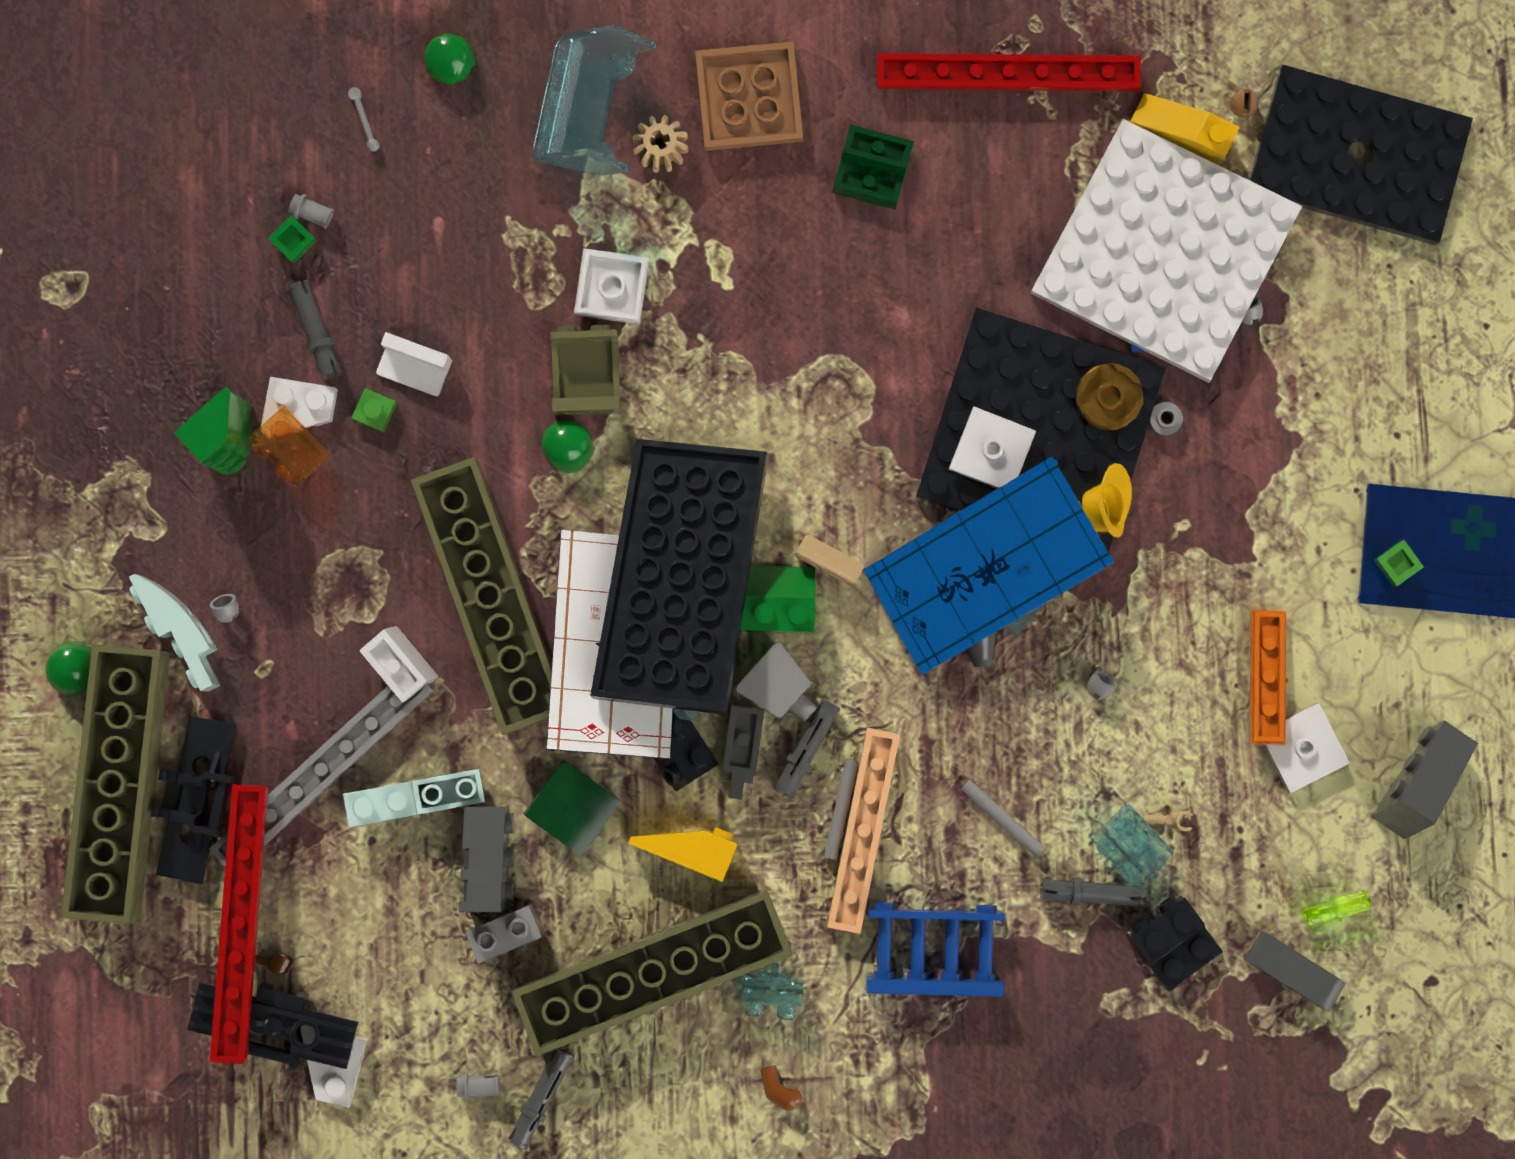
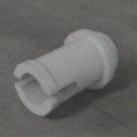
M295 194L288 212L292 213L295 219L301 217L326 229L332 219L334 209L307 199L306 194L301 196Z
M464 1073V1076L457 1077V1096L464 1097V1100H469V1097L499 1096V1074L469 1076L468 1073Z

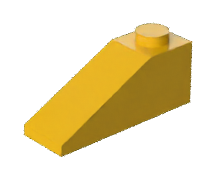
M1147 93L1143 94L1130 121L1217 165L1226 157L1240 128L1210 112Z
M715 827L714 832L699 830L635 835L630 837L628 844L723 882L738 842L732 840L733 833Z

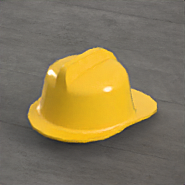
M1114 463L1110 465L1105 472L1102 483L1088 490L1083 495L1082 508L1096 532H1109L1116 538H1119L1123 533L1124 523L1132 500V486L1126 469L1121 464Z

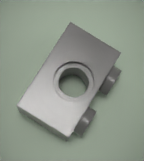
M533 903L470 928L465 932L478 964L542 938L545 935Z

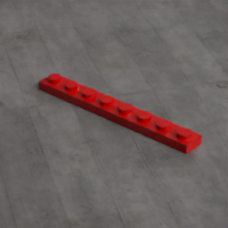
M877 53L876 89L1139 92L1141 89V56Z
M232 784L210 1062L246 1064L248 1058L268 786Z

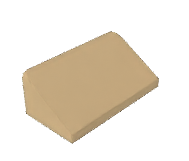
M810 535L804 537L795 554L796 558L850 586L856 584L864 568L863 563Z

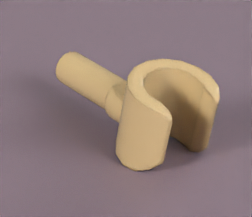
M1175 811L1172 815L1166 816L1144 814L1143 823L1171 825L1172 828L1178 831H1190L1192 827H1182L1179 820L1183 815L1193 816V814L1187 811Z

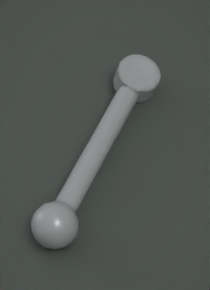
M353 87L348 91V96L356 105L368 139L367 148L372 152H376L380 144L378 140L374 139L362 106V93L360 89Z

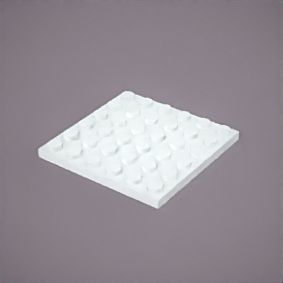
M1123 119L1038 277L1031 294L1209 383L1302 206Z

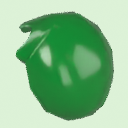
M450 33L434 37L427 45L423 56L426 72L436 82L446 85L464 81L473 66L476 65L473 46L464 37Z
M566 419L556 421L546 428L542 435L541 446L545 458L551 467L568 474L578 472L590 463L594 452V445L589 432L583 424Z
M75 641L63 643L51 652L45 666L46 676L50 685L66 695L81 694L86 691L92 648Z

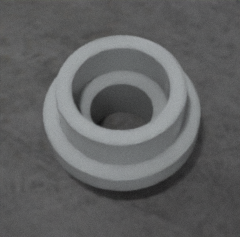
M1159 403L1153 408L1149 424L1153 431L1159 435H1172L1182 425V412L1173 403ZM1162 413L1171 415L1172 422L1170 424L1162 422Z

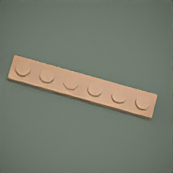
M866 728L827 923L828 928L861 934L900 734Z

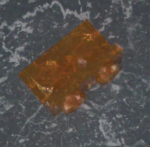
M282 406L249 437L253 442L251 446L254 451L263 459L268 458L277 467L275 471L284 482L288 484L291 482L295 486L301 483L331 455L285 406Z

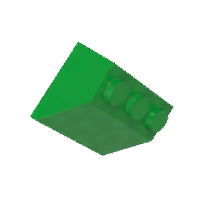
M225 387L174 433L202 464L223 475L228 473L234 474L246 463L244 458L250 454L253 407L248 401Z
M751 565L740 632L814 634L815 567Z

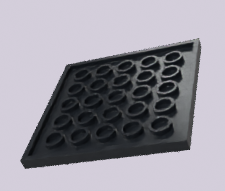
M976 307L916 497L962 512L998 490L948 470L973 407L1036 431L1018 478L1053 457L1081 506L1083 495L1088 490L1102 483L1105 472L1110 465L1114 463L1121 464L1126 469L1131 481L1166 367ZM1109 363L1120 364L1129 368L1139 378L1143 391V405L1138 416L1127 426L1117 430H1100L1089 425L1080 415L1076 405V389L1081 378L1093 367ZM1097 532L1109 552L1113 536L1109 532Z

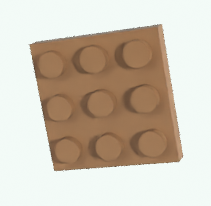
M794 41L695 51L705 151L803 142Z

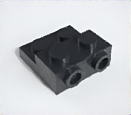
M1174 895L1158 905L1160 911L1150 919L1146 915L1132 924L1131 929L1133 931L1127 935L1128 939L1168 992L1223 952L1187 899L1182 896L1176 898Z

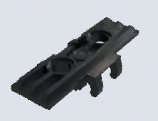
M189 716L178 771L160 769L158 780L167 782L162 805L152 806L150 816L167 818V824L156 875L203 884L212 837L224 836L225 830L222 829L227 800L231 783L235 784L236 777L226 775L236 724ZM205 756L211 761V768L209 772L204 771L202 775H199L195 770V763L200 757ZM211 780H215L217 785L208 825H205L202 821ZM185 824H188L192 832L196 833V839L191 843L186 842L181 836V830Z
M262 982L258 987L256 996L252 995L248 1055L289 1064V1068L294 1070L297 1069L301 1058L347 1069L359 1022L306 1009L304 1005L309 999V993L298 991L294 996L274 991L273 984ZM199 983L187 1030L212 1036L216 986ZM304 1024L312 1026L315 1030V1039L312 1043H303L300 1030ZM255 1032L290 1041L291 1048L286 1050L250 1041L251 1033Z

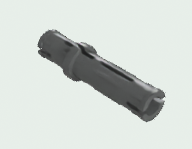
M303 280L302 283L298 281L291 284L288 289L291 292L309 341V345H307L308 351L314 355L321 379L327 380L328 376L329 379H333L341 375L342 370L332 348L335 345L333 338L328 337L313 297L310 283L308 280Z
M821 699V703L792 755L789 754L786 758L789 762L774 786L775 789L792 798L806 771L810 772L813 767L810 763L837 713L840 711L839 707L824 699Z
M1072 878L1071 881L1041 879L1040 885L1043 886V888H1040L1041 900L1070 901L1071 905H1079L1080 902L1137 906L1140 908L1144 904V900H1141L1145 896L1143 886L1081 882L1079 878Z
M561 1048L554 1049L527 1103L522 1104L520 1108L522 1113L507 1139L512 1144L523 1149L528 1148L539 1123L544 1122L548 1105L575 1057L571 1053Z

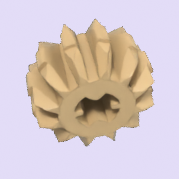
M666 115L662 117L661 123L658 124L655 117L651 116L649 118L650 127L640 123L638 129L641 134L633 136V143L639 145L633 150L634 155L642 157L641 165L643 167L653 162V172L658 173L662 164H665V169L667 172L672 171L671 161L681 165L683 158L680 154L688 153V145L683 143L688 139L687 132H678L681 127L678 121L668 126L669 119ZM662 139L666 148L660 149L656 145V140Z

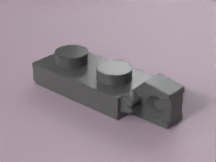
M731 704L722 767L723 780L731 781L728 797L730 799L742 800L744 783L753 784V777L756 775L765 709Z

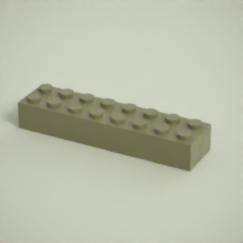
M472 457L412 479V486L501 734L508 735L548 720L553 665L479 461Z
M92 644L61 918L132 924L141 920L152 821L150 815L154 804L170 652Z
M765 889L518 986L511 993L534 1054L537 1057L793 955L768 889Z

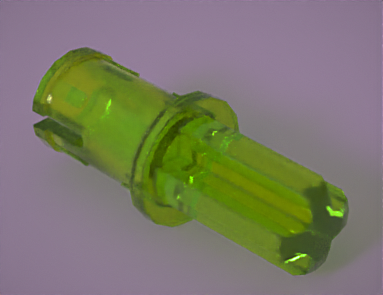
M1361 890L1339 898L1330 896V900L1309 907H1303L1301 912L1304 921H1307V928L1311 929L1314 926L1334 920L1342 922L1343 917L1369 910L1372 905L1368 893Z

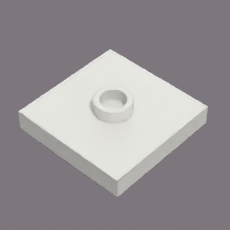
M583 248L574 315L640 325L649 258Z
M973 407L948 470L999 490L1018 478L1036 431Z
M1319 703L1286 718V744L1284 746L1263 745L1287 793H1292L1350 764Z

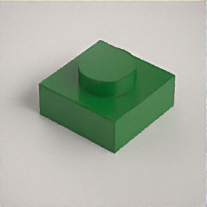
M292 215L268 237L293 264L317 241Z

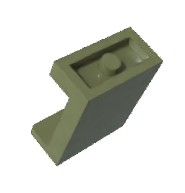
M593 325L591 330L577 331L575 326H562L557 328V332H550L553 372L552 412L555 417L621 414L617 330H611L610 325Z

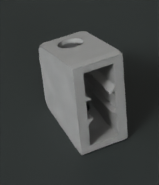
M778 641L734 689L779 719L790 709L805 722L817 709V706L803 695L812 683Z

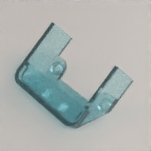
M615 24L563 35L558 41L553 54L533 146L534 159L547 165L595 175L629 172L630 165L615 160L612 145L602 142L615 81L623 80L633 72L636 53L656 50L657 43Z

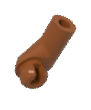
M776 1065L760 1069L768 1100L783 1110H793L801 1104L802 1095L798 1089H788L780 1084Z

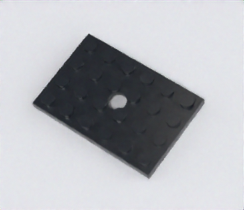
M1282 65L1275 83L1249 181L1301 205L1304 209L1437 245L1442 237L1473 118ZM1362 142L1370 147L1372 160L1368 165L1357 166L1353 164L1352 158L1348 155V149L1351 144Z

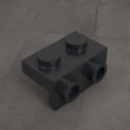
M678 710L673 713L670 758H653L661 769L663 779L677 792L719 764L686 712Z

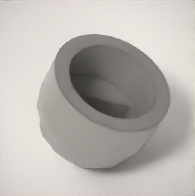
M1254 297L1241 323L1252 325L1253 320L1255 322L1260 321L1263 316L1260 298Z
M233 594L218 596L210 603L214 617L222 623L231 622L239 614V604L236 596Z
M1096 670L1087 683L1089 694L1092 696L1097 693L1096 699L1098 700L1108 698L1117 688L1116 681L1101 670Z

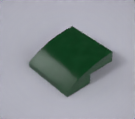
M850 124L832 193L896 210L914 141Z
M562 759L523 814L582 856L618 807L621 800Z

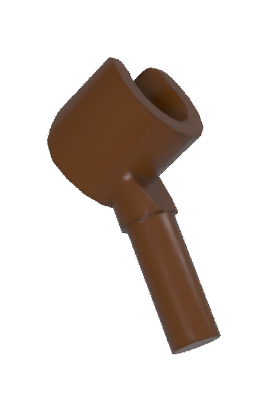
M278 951L272 960L268 957L255 955L256 964L267 967L269 971L275 974L287 973L294 962L293 958Z

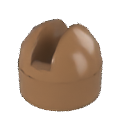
M1249 89L1237 91L1230 101L1231 111L1241 118L1249 117L1258 107V97ZM1245 96L1249 97L1248 109H1244Z

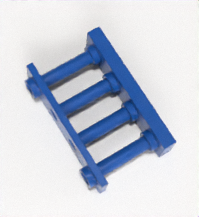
M876 902L875 908H867L868 917L878 918L877 970L874 971L873 976H866L867 993L1004 997V982L1001 979H996V974L992 973L993 921H1005V913L997 911L996 905H976V911L895 909V903ZM892 918L912 919L911 971L907 972V977H894V971H891ZM925 919H946L945 972H941V978H928V972H924ZM959 920H980L979 973H975V979L962 978V973H958Z

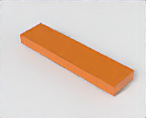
M1252 610L1250 612L1249 744L1284 746L1286 744V611Z

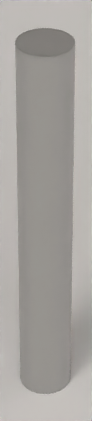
M845 760L824 858L837 860L859 761Z
M970 779L961 787V790L1035 857L1043 851L1045 847Z

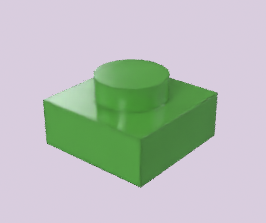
M365 388L352 419L384 433L397 402Z
M1405 540L1398 542L1374 559L1393 587H1397L1424 568Z

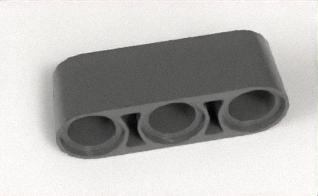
M1264 931L1260 932L1244 959L1327 1012L1331 1010L1346 985L1340 978Z

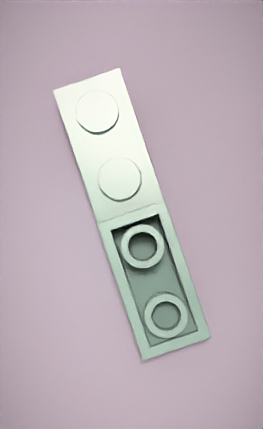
M133 574L129 576L133 584L129 588L136 603L138 605L142 604L147 613L144 620L148 629L153 635L157 634L158 637H174V640L171 641L172 647L180 659L184 657L189 667L186 670V674L194 688L199 687L200 691L205 692L219 687L220 684L206 658L207 655L217 651V648L198 618L184 603L161 585L141 575Z
M479 769L343 794L348 827L485 802Z

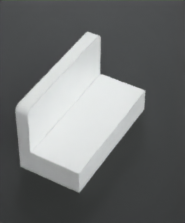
M385 332L381 342L385 350L376 373L381 377L436 397L439 396L452 363L451 358L447 354Z
M397 626L383 629L360 650L362 655L402 703L411 698L425 684L433 682L438 678L435 671Z

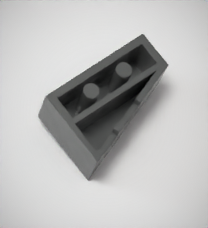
M1445 720L1433 727L1427 726L1423 730L1417 741L1419 745L1408 757L1403 769L1371 816L1403 839L1436 823L1478 745L1476 741Z
M509 806L464 807L462 842L464 870H461V882H464V900L459 901V912H501L508 908V902H513L514 882L508 881V868L514 867V847H508V834H514L515 818L514 813H509Z

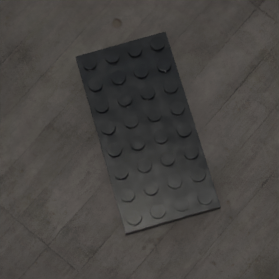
M636 439L590 694L593 699L727 715L769 458L767 451Z

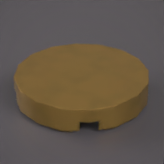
M1109 363L1093 367L1081 378L1076 389V405L1080 415L1089 425L1100 430H1117L1127 426L1138 416L1143 405V391L1140 380L1129 368L1120 364Z

